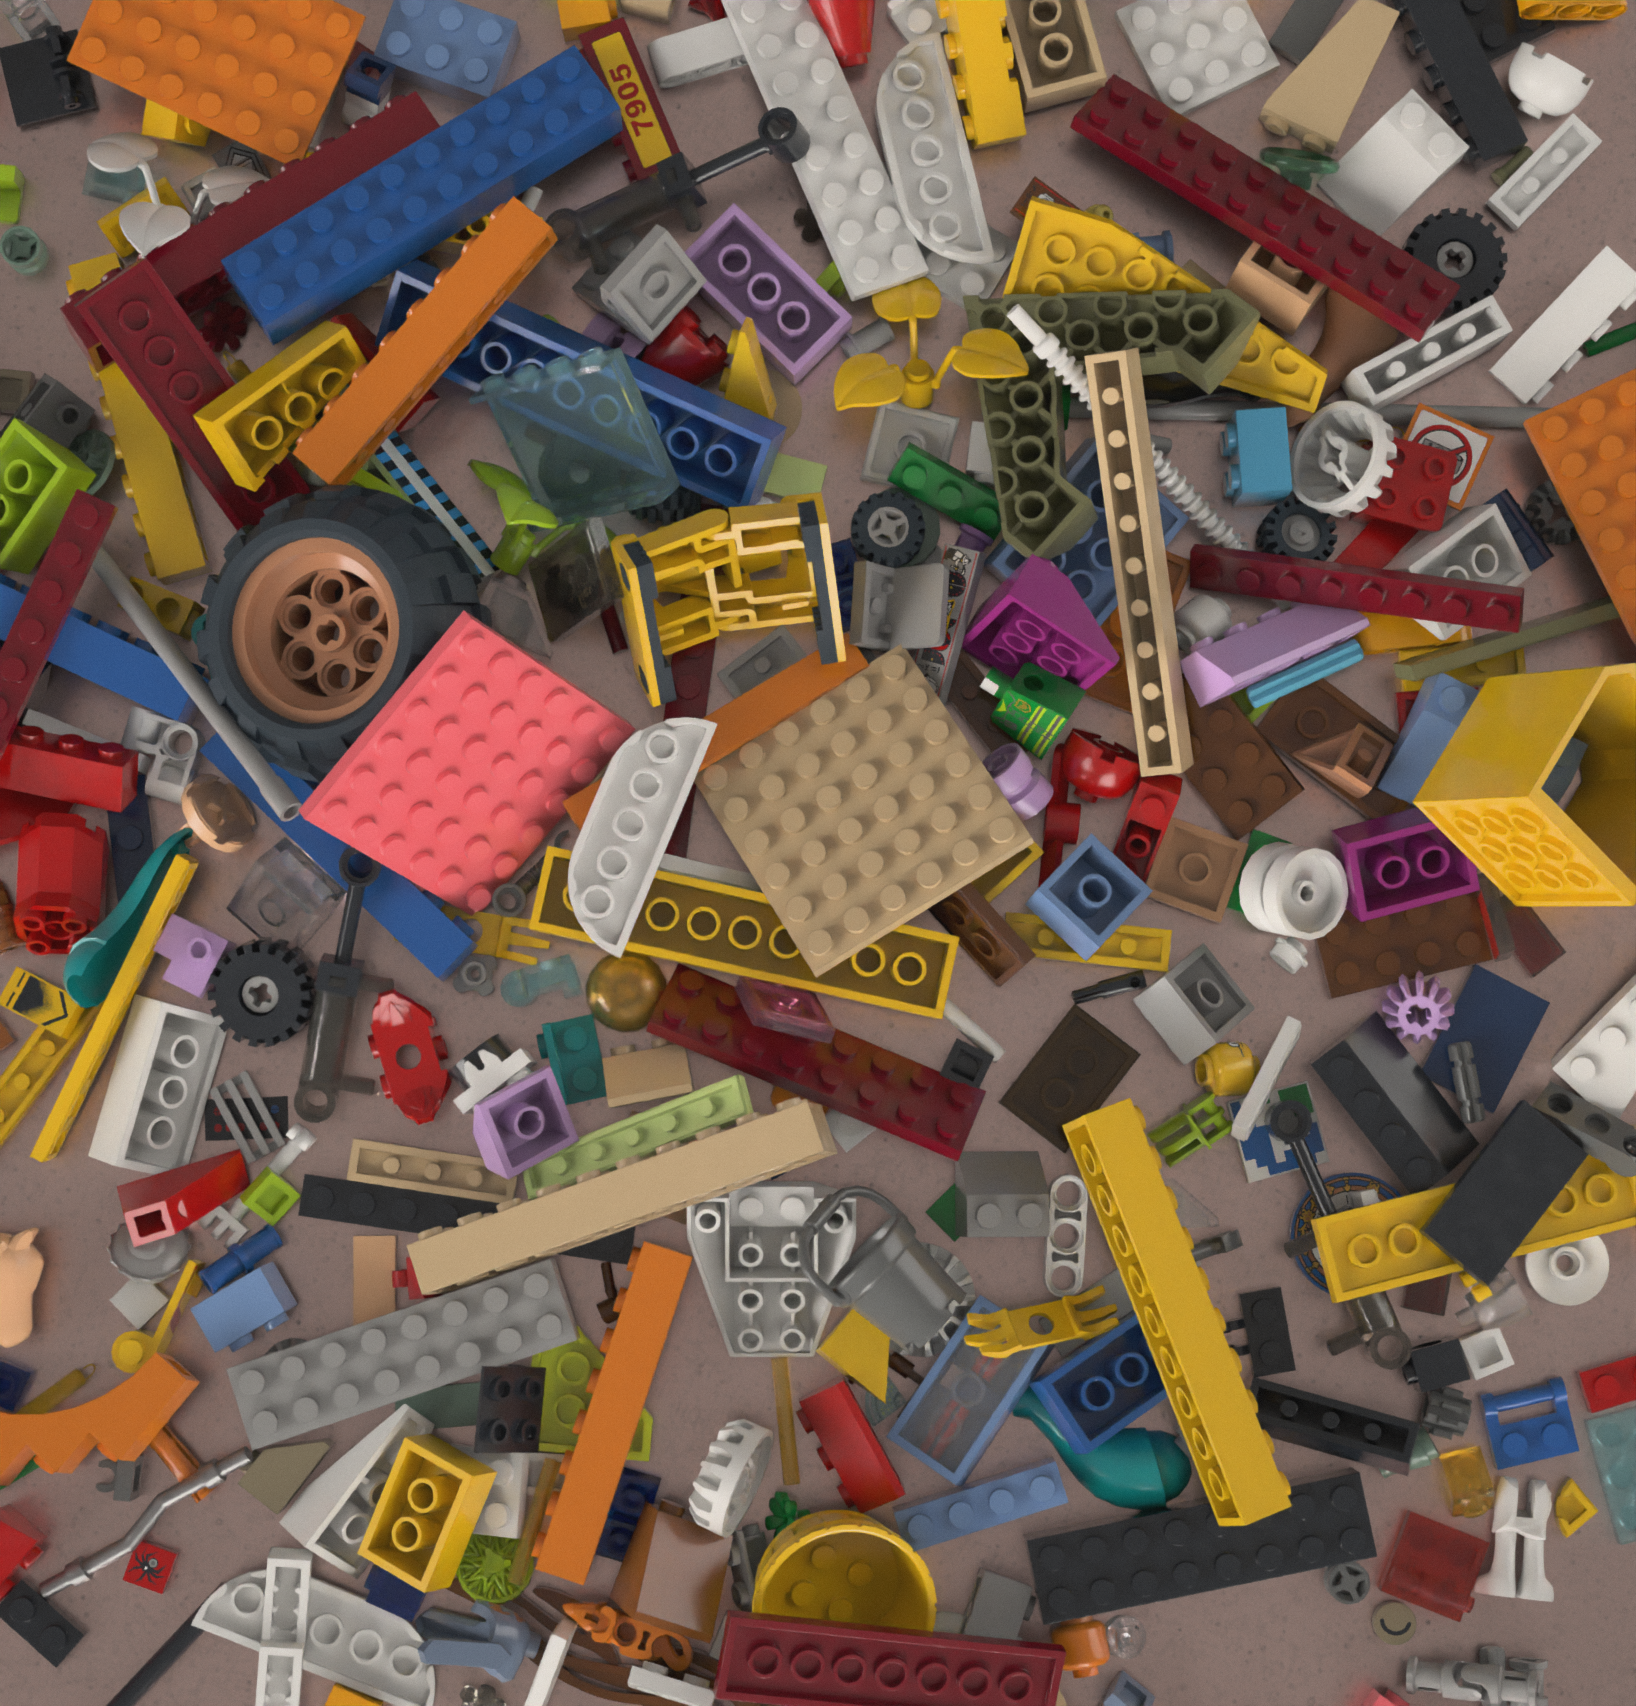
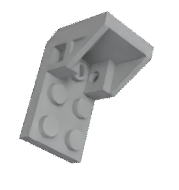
M656 224L644 239L625 228L595 263L585 271L572 289L579 298L650 345L704 286L707 280L670 233Z

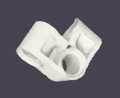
M132 706L120 744L124 747L156 756L147 776L145 794L182 805L181 796L184 788L196 779L203 757L199 750L206 744L204 735L193 726ZM188 732L193 740L192 747L187 753L179 754L175 749V740L179 734Z

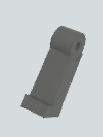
M1550 1081L1532 1107L1587 1154L1606 1163L1612 1171L1624 1177L1635 1176L1636 1129L1632 1125Z

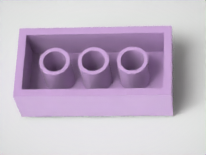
M735 203L685 251L686 255L707 280L698 293L737 330L741 329L746 317L752 318L763 356L794 386L852 329V316Z

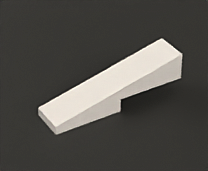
M270 1548L267 1559L255 1706L300 1705L313 1552L309 1549Z

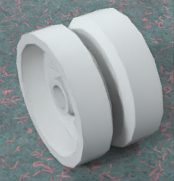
M1282 842L1267 844L1251 855L1242 871L1239 885L1240 905L1247 920L1258 930L1306 940L1320 938L1337 925L1345 911L1348 898L1347 875L1341 862L1329 851Z

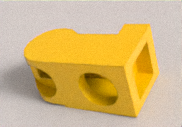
M130 576L129 582L164 628L175 636L190 642L192 639V625L198 617L203 615L206 608L192 599ZM118 602L117 607H119L120 609L124 610L123 607H122V606L120 605V603Z

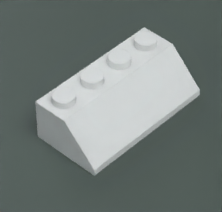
M135 994L88 1154L89 1157L113 1166L154 1175L189 1164L226 1036V1032L224 1033L219 1027L224 1022L222 1017L216 1016L213 1018L208 1013Z

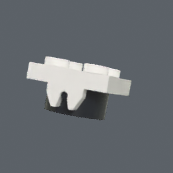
M498 1033L467 1054L449 1070V1074L463 1090V1093L454 1099L453 1102L463 1114H473L477 1102L533 1073L531 1068L537 1064V1061L526 1049L520 1048L513 1053Z

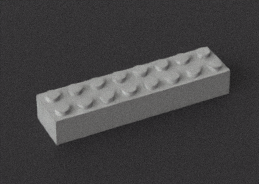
M554 1257L253 1359L226 1370L253 1451L481 1373L482 1366H503L576 1341L580 1338Z

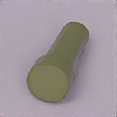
M1524 146L1506 164L1491 173L1492 179L1502 186L1509 179V176L1533 154L1531 148Z

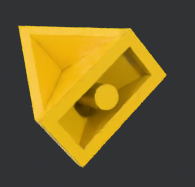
M851 1309L815 1351L845 1377L886 1404L890 1338L854 1309Z

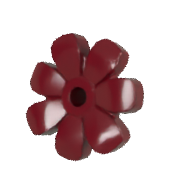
M221 300L216 303V312L211 309L206 310L202 317L205 326L199 329L200 335L205 342H209L208 346L216 353H220L224 346L230 351L236 350L240 346V341L235 335L244 336L247 331V324L242 321L246 317L245 309L238 305L232 307L230 302Z

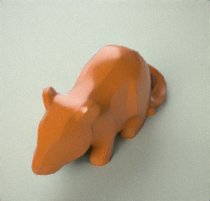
M607 1601L597 1603L573 1602L562 1605L564 1612L574 1619L580 1627L592 1632L591 1637L595 1642L613 1643L620 1647V1653L624 1656L654 1661L662 1657L670 1668L678 1672L688 1669L692 1663V1645L684 1635L634 1620L627 1613L621 1612L617 1608L609 1607ZM670 1636L681 1643L683 1655L679 1656Z

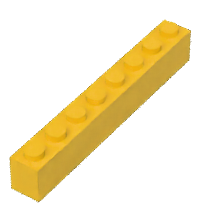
M116 252L68 265L72 278L66 280L69 296L78 290L86 289L88 291L100 284L101 278L110 270L117 267L124 269V262ZM88 361L95 382L101 381L105 395L99 397V402L106 421L112 420L116 434L110 436L115 444L117 460H124L127 474L121 475L122 483L129 499L134 498L138 513L132 514L138 536L140 538L146 537L150 552L144 553V560L150 576H157V579L166 586L211 573L212 568L177 447L116 363L96 373Z

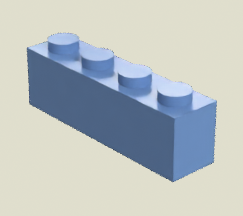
M1048 1457L892 1508L901 1537L911 1545L914 1551L1068 1503V1499L1056 1461L1053 1457Z

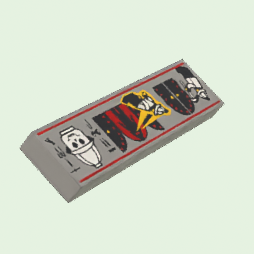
M944 543L939 562L949 567L945 642L939 647L916 649L913 658L944 706L947 702L987 555L979 551Z

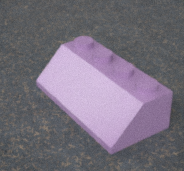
M1291 602V610L1281 613L1279 607L1258 616L1256 619L1259 624L1248 628L1246 622H1242L1223 632L1225 638L1214 642L1212 636L1191 645L1189 649L1192 654L1180 661L1181 669L1199 706L1203 707L1339 646L1371 626L1367 617L1355 610Z

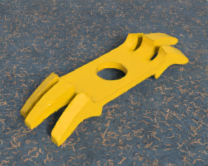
M445 905L440 909L451 920L458 915L464 921L475 919L481 924L482 936L475 942L478 947L472 953L491 955L537 966L538 958L507 951L508 944L545 949L550 947L549 941L511 932L512 926L529 928L531 919L507 918L479 911L471 916L459 908Z
M1100 1285L1080 1295H1065L1058 1301L1007 1311V1308L991 1314L967 1313L969 1325L992 1331L964 1336V1341L967 1345L980 1347L979 1351L984 1356L1007 1358L1012 1353L1079 1338L1086 1341L1099 1336L1119 1325L1117 1317L1106 1319L1115 1314L1118 1309L1116 1304H1111L1093 1310L1079 1311L1105 1294L1104 1286ZM1034 1316H1043L1051 1322L1053 1329L1048 1334H1038L1030 1328L1029 1320ZM997 1325H1001L1000 1328L994 1330Z

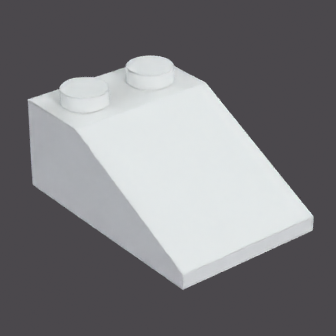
M1411 89L1379 119L1316 186L1346 216L1381 236L1454 168L1470 147Z

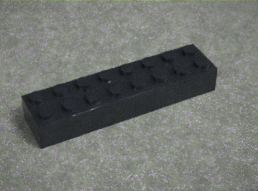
M1350 1467L1288 1480L1291 1494L1288 1498L1292 1506L1246 1526H1219L1208 1497L1169 1504L1167 1507L1140 1510L1023 1534L1043 1625L1377 1557L1360 1472Z

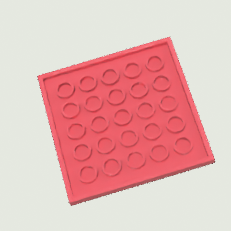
M463 610L298 811L308 822L472 916L477 911H484L492 901L494 891L510 880L567 812L562 801L590 784L636 729L628 720Z

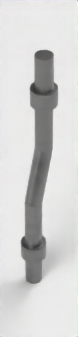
M244 1446L220 1460L213 1458L199 1466L197 1473L157 1494L123 1538L87 1558L83 1556L76 1558L65 1565V1570L40 1583L39 1590L42 1596L48 1599L71 1585L78 1587L91 1580L94 1575L93 1573L133 1552L167 1508L205 1487L212 1489L225 1482L228 1474L253 1461L251 1451L248 1447Z

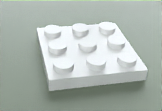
M1138 0L1115 12L1114 17L1157 100L1183 116L1277 71L1280 66L1247 0Z

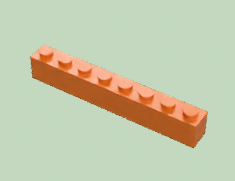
M514 196L507 204L502 203L496 207L490 215V224L479 236H472L465 243L461 251L462 256L453 267H446L439 273L434 281V289L424 300L422 298L418 299L410 307L406 314L407 320L397 331L393 330L383 338L378 348L379 352L371 362H365L357 368L351 378L352 384L342 395L334 396L327 403L323 411L324 416L315 427H308L298 437L296 441L297 447L292 453L329 486L347 485L558 240L552 227Z
M647 1240L643 1242L642 1248L634 1246L626 1270L633 1272L628 1289L624 1287L619 1289L613 1311L620 1314L615 1329L607 1327L599 1350L606 1353L601 1370L593 1368L586 1392L593 1394L588 1411L580 1408L572 1433L579 1435L574 1451L566 1449L558 1473L566 1476L561 1492L552 1491L545 1511V1515L552 1517L547 1533L539 1531L531 1556L538 1558L536 1570L584 1585L587 1580L694 1257L692 1255Z

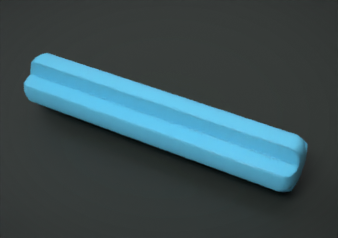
M1352 639L1255 683L1246 689L1249 702L1254 708H1258L1360 662L1364 658L1363 650L1358 641Z

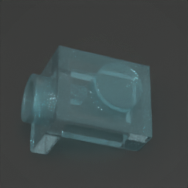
M88 160L82 194L123 204L134 197L135 192L140 193L144 190L145 177L138 166L127 172L113 173L96 168Z

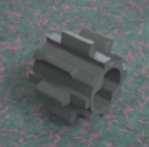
M1446 1386L1439 1388V1391H1428L1421 1410L1420 1425L1428 1427V1433L1449 1440H1452L1453 1435L1462 1437L1465 1430H1467L1471 1416L1472 1400L1463 1398L1464 1392Z

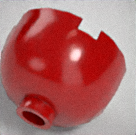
M1074 727L1064 743L1062 754L1064 776L1067 781L1076 786L1073 793L1077 797L1095 804L1098 798L1107 800L1121 798L1133 789L1141 776L1138 754L1115 741L1114 745L1100 740L1102 736L1097 733Z

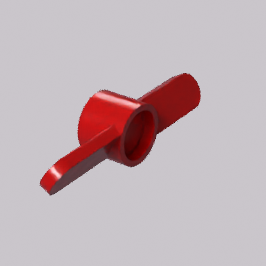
M1064 743L1057 744L1053 754L1050 784L1053 786V795L1045 809L1042 847L1044 853L1041 856L1038 888L1062 864L1063 845H1076L1078 840L1081 804L1067 802L1069 781L1065 778L1062 770Z

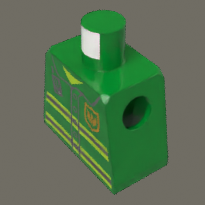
M1030 662L1024 663L1014 679L992 666L980 685L981 688L1000 699V702L990 716L992 722L1041 760L1086 693L1081 687Z

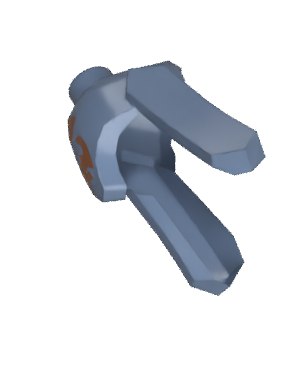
M482 1599L475 1601L471 1612L485 1619L455 1614L431 1607L420 1614L415 1620L420 1636L428 1639L417 1649L422 1663L484 1668L490 1675L498 1678L502 1683L515 1678L524 1656L531 1659L535 1658L541 1642V1634L531 1631L527 1621L519 1614L501 1605Z

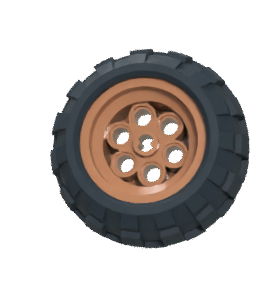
M330 485L308 494L296 493L263 510L265 516L260 519L256 526L247 524L240 528L224 547L225 553L223 556L226 562L219 575L212 574L208 576L200 603L208 605L205 630L197 632L198 658L202 664L209 665L212 679L208 684L219 706H225L237 722L239 728L247 735L267 763L276 764L288 771L292 776L315 782L323 781L463 610L492 629L491 610L486 605L480 604L477 594L479 589L477 585L482 583L480 575L464 548L457 547L451 539L452 535L445 525L422 507L415 506L394 494L355 485ZM342 584L344 589L343 596L337 602L335 590ZM377 600L379 613L375 619H372L370 608L373 602ZM335 628H339L340 631L338 640H334ZM380 642L383 652L379 661L376 662L373 657V651ZM348 668L350 680L344 687L341 675L344 669Z

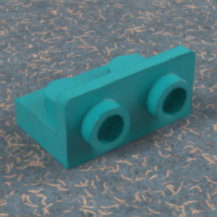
M593 1014L541 1024L543 1033L536 1035L541 1059L549 1058L550 1067L565 1105L606 1097L603 1057Z

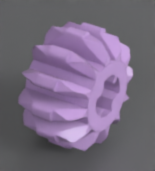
M1418 971L1415 975V981L1410 982L1408 977L1402 974L1399 977L1400 987L1389 985L1386 989L1389 999L1382 1001V1011L1388 1014L1385 1017V1024L1388 1028L1397 1027L1396 1034L1400 1040L1411 1033L1413 1042L1416 1044L1420 1043L1421 1035L1427 1034L1428 1038L1435 1041L1437 1038L1436 1028L1448 1030L1450 1027L1447 1017L1452 1016L1455 1011L1454 1004L1449 1002L1451 991L1448 987L1439 988L1440 979L1436 975L1427 982H1424L1423 973ZM1415 1004H1418V1006H1419L1421 1009H1424V1010L1419 1011L1415 1006H1414V1007H1411V1006H1413V1005H1415Z

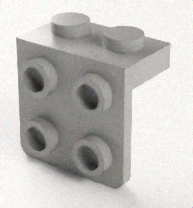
M867 560L855 562L849 644L886 653L900 644L902 649L906 650L943 645L946 637L949 567L942 563H933L895 569Z

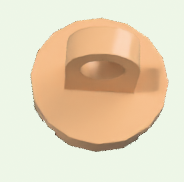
M201 774L184 788L181 802L183 813L188 822L179 830L183 828L193 829L192 836L185 840L187 848H191L204 841L217 850L237 852L254 838L255 832H252V826L256 824L254 812L248 800L236 786L230 782L224 785L217 781L220 778L219 776Z

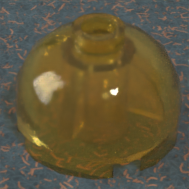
M624 951L620 959L609 954L601 958L589 973L585 985L586 1004L593 1017L605 1028L620 1033L639 1032L647 1028L649 1020L667 986V980L660 966L646 955Z

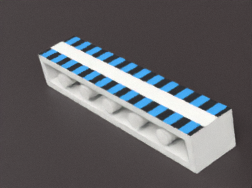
M347 384L339 394L342 395L350 385ZM325 406L315 416L317 420L312 425V427H315V425L324 416L323 411ZM394 430L363 465L362 469L398 490L406 501L415 506L422 507L445 525L452 535L451 539L457 547L464 548L480 575L482 583L477 585L479 588L477 593L483 591L501 571L490 560L493 552Z

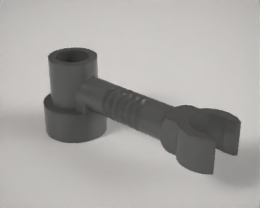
M569 830L558 834L554 840L553 847L561 848L560 841ZM545 855L516 883L503 884L494 891L492 906L497 914L509 918L518 915L524 909L526 895L540 881ZM502 895H512L515 899V906L511 909L504 908L500 902Z

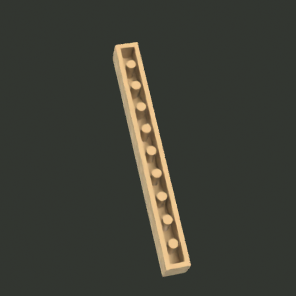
M1131 348L1084 356L1141 777L1183 773L1194 765L1139 349Z

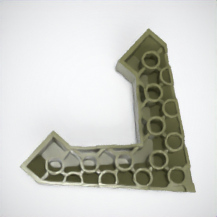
M1211 289V293H1186V290L1152 291V294L1128 295L1127 291L1057 293V296L1005 294L1004 298L980 299L979 295L963 296L969 331L982 328L1004 331L1016 341L1029 367L1028 375L1010 378H978L977 381L1005 542L1026 558L1033 553L1037 557L1051 559L1071 550L1099 519L1091 499L1067 481L1062 396L1064 376H1056V368L1054 366L1051 368L1047 367L1048 360L1046 358L1040 359L1033 352L1034 345L1006 316L1015 305L1019 304L1046 334L1050 332L1060 341L1058 347L1060 349L1063 347L1067 348L1066 356H1074V364L1076 366L1083 365V374H1086L1084 356L1138 348L1142 376L1179 371L1209 395L1238 364L1260 319V312L1229 289Z

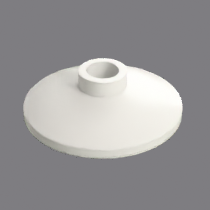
M1597 1235L1525 1254V1271L1531 1286L1541 1297L1554 1304L1573 1306L1589 1301L1603 1288L1609 1273V1255L1605 1244ZM1562 1255L1567 1256L1570 1260V1266L1566 1271H1561L1557 1267V1259Z

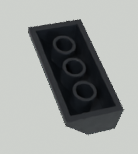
M1377 1011L1373 1012L1310 1060L1311 1066L1410 1194L1428 1190L1448 1175L1480 1144L1394 1032L1386 1026L1385 1021Z

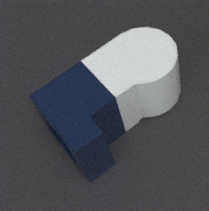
M366 51L361 52L346 71L344 85L347 86L346 102L342 109L341 122L351 126L361 117L368 115L372 118L385 110L384 106L389 99L397 65ZM365 68H375L381 73V76L378 80L367 76Z

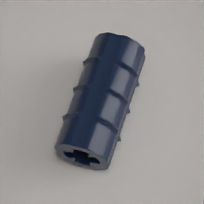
M1507 488L1483 504L1496 503L1530 572L1554 557L1544 542V538L1539 535L1532 525V521L1527 518L1520 508V504L1515 501Z

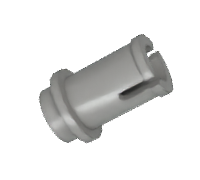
M879 317L878 320L854 334L846 333L845 339L840 341V345L844 354L849 359L854 355L870 353L888 341L894 340L895 336L886 319Z

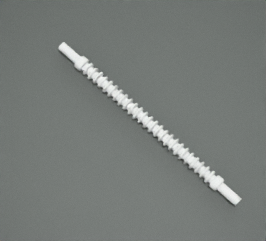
M1019 304L1015 305L1006 316L1034 345L1033 352L1040 359L1046 358L1048 360L1047 367L1051 368L1054 366L1056 368L1055 375H1063V384H1071V393H1080L1079 401H1087V410H1091L1087 373H1082L1083 365L1076 366L1074 364L1075 357L1066 356L1067 348L1063 347L1060 349L1058 347L1060 344L1058 338L1053 333L1049 332L1046 334ZM1151 441L1155 476L1159 478L1158 486H1166V494L1175 495L1174 503L1181 502V510L1184 512L1190 511L1189 519H1197V527L1206 528L1205 536H1213L1212 543L1214 545L1221 544V547L1248 551V543L1240 542V534H1232L1233 527L1231 525H1224V517H1216L1217 509H1209L1210 502L1208 500L1201 501L1202 493H1194V485L1191 483L1185 484L1186 476H1178V467L1171 468V460L1168 458L1162 459L1163 451H1155V443ZM1271 599L1282 610L1287 609L1291 601Z

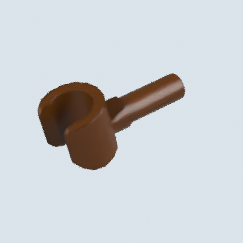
M605 1262L600 1265L605 1293L608 1299L596 1304L602 1320L606 1324H610L618 1320L620 1313L613 1311L617 1290L614 1284L611 1262Z

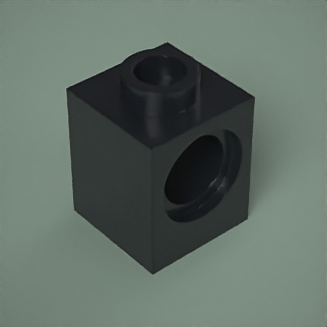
M1447 1336L1403 1349L1405 1360L1400 1361V1367L1407 1385L1413 1384L1414 1390L1424 1393L1470 1380L1461 1344L1457 1337Z

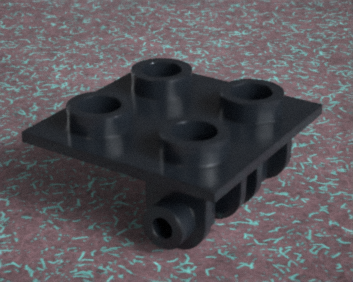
M53 25L45 29L46 35L42 38L0 48V60L17 127L97 107L88 71L66 61L78 35L77 29L64 32L60 25Z
M508 1364V1366H482L474 1453H538L546 1376L545 1367H525L524 1365Z

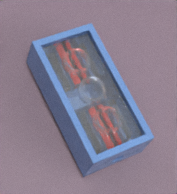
M979 1295L968 1313L991 1314L1002 1308L984 1296ZM966 1316L886 1437L956 1486H963L1029 1386L1028 1383L1034 1379L1048 1358L1055 1344L1021 1350L1012 1353L1007 1358L984 1356L979 1351L980 1347L967 1345L964 1341V1336L992 1330L969 1325ZM997 1325L994 1330L1000 1328L1001 1325Z

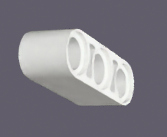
M728 17L664 36L647 46L660 88L680 86L748 65Z
M1069 1174L1059 1175L1054 1178L1048 1187L1049 1237L1044 1239L1042 1273L1043 1283L1046 1288L1054 1295L1062 1298L1065 1295L1076 1294L1082 1287L1088 1191L1085 1183L1080 1178ZM1071 1181L1077 1186L1079 1195L1075 1203L1065 1206L1058 1201L1056 1192L1060 1184ZM1068 1223L1074 1227L1076 1239L1069 1247H1060L1054 1240V1232L1061 1224ZM1060 1266H1068L1073 1271V1283L1066 1289H1057L1052 1283V1273Z

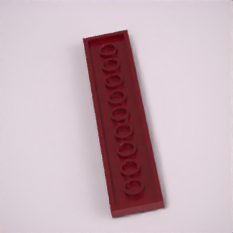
M1113 74L1105 83V86L1101 87L1073 117L1071 129L1420 343L1449 306L1461 287L1444 274L1424 264L1408 252L1393 245L1372 230L1357 223L1336 208L1326 204L1116 74Z

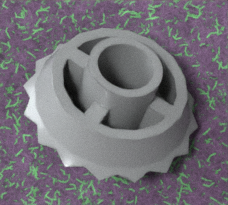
M120 1223L117 1232L110 1235L111 1244L107 1247V1250L111 1255L110 1262L117 1267L119 1273L124 1274L127 1278L137 1283L154 1284L163 1282L173 1276L175 1272L180 1271L182 1264L188 1260L187 1253L191 1245L187 1241L188 1233L181 1230L175 1235L134 1247L127 1224Z

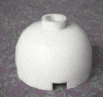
M1522 42L1512 60L1508 73L1510 90L1521 100L1518 109L1539 120L1543 113L1559 116L1567 114L1577 107L1586 96L1594 80L1585 78L1586 74L1547 52L1541 56L1533 51L1535 46Z

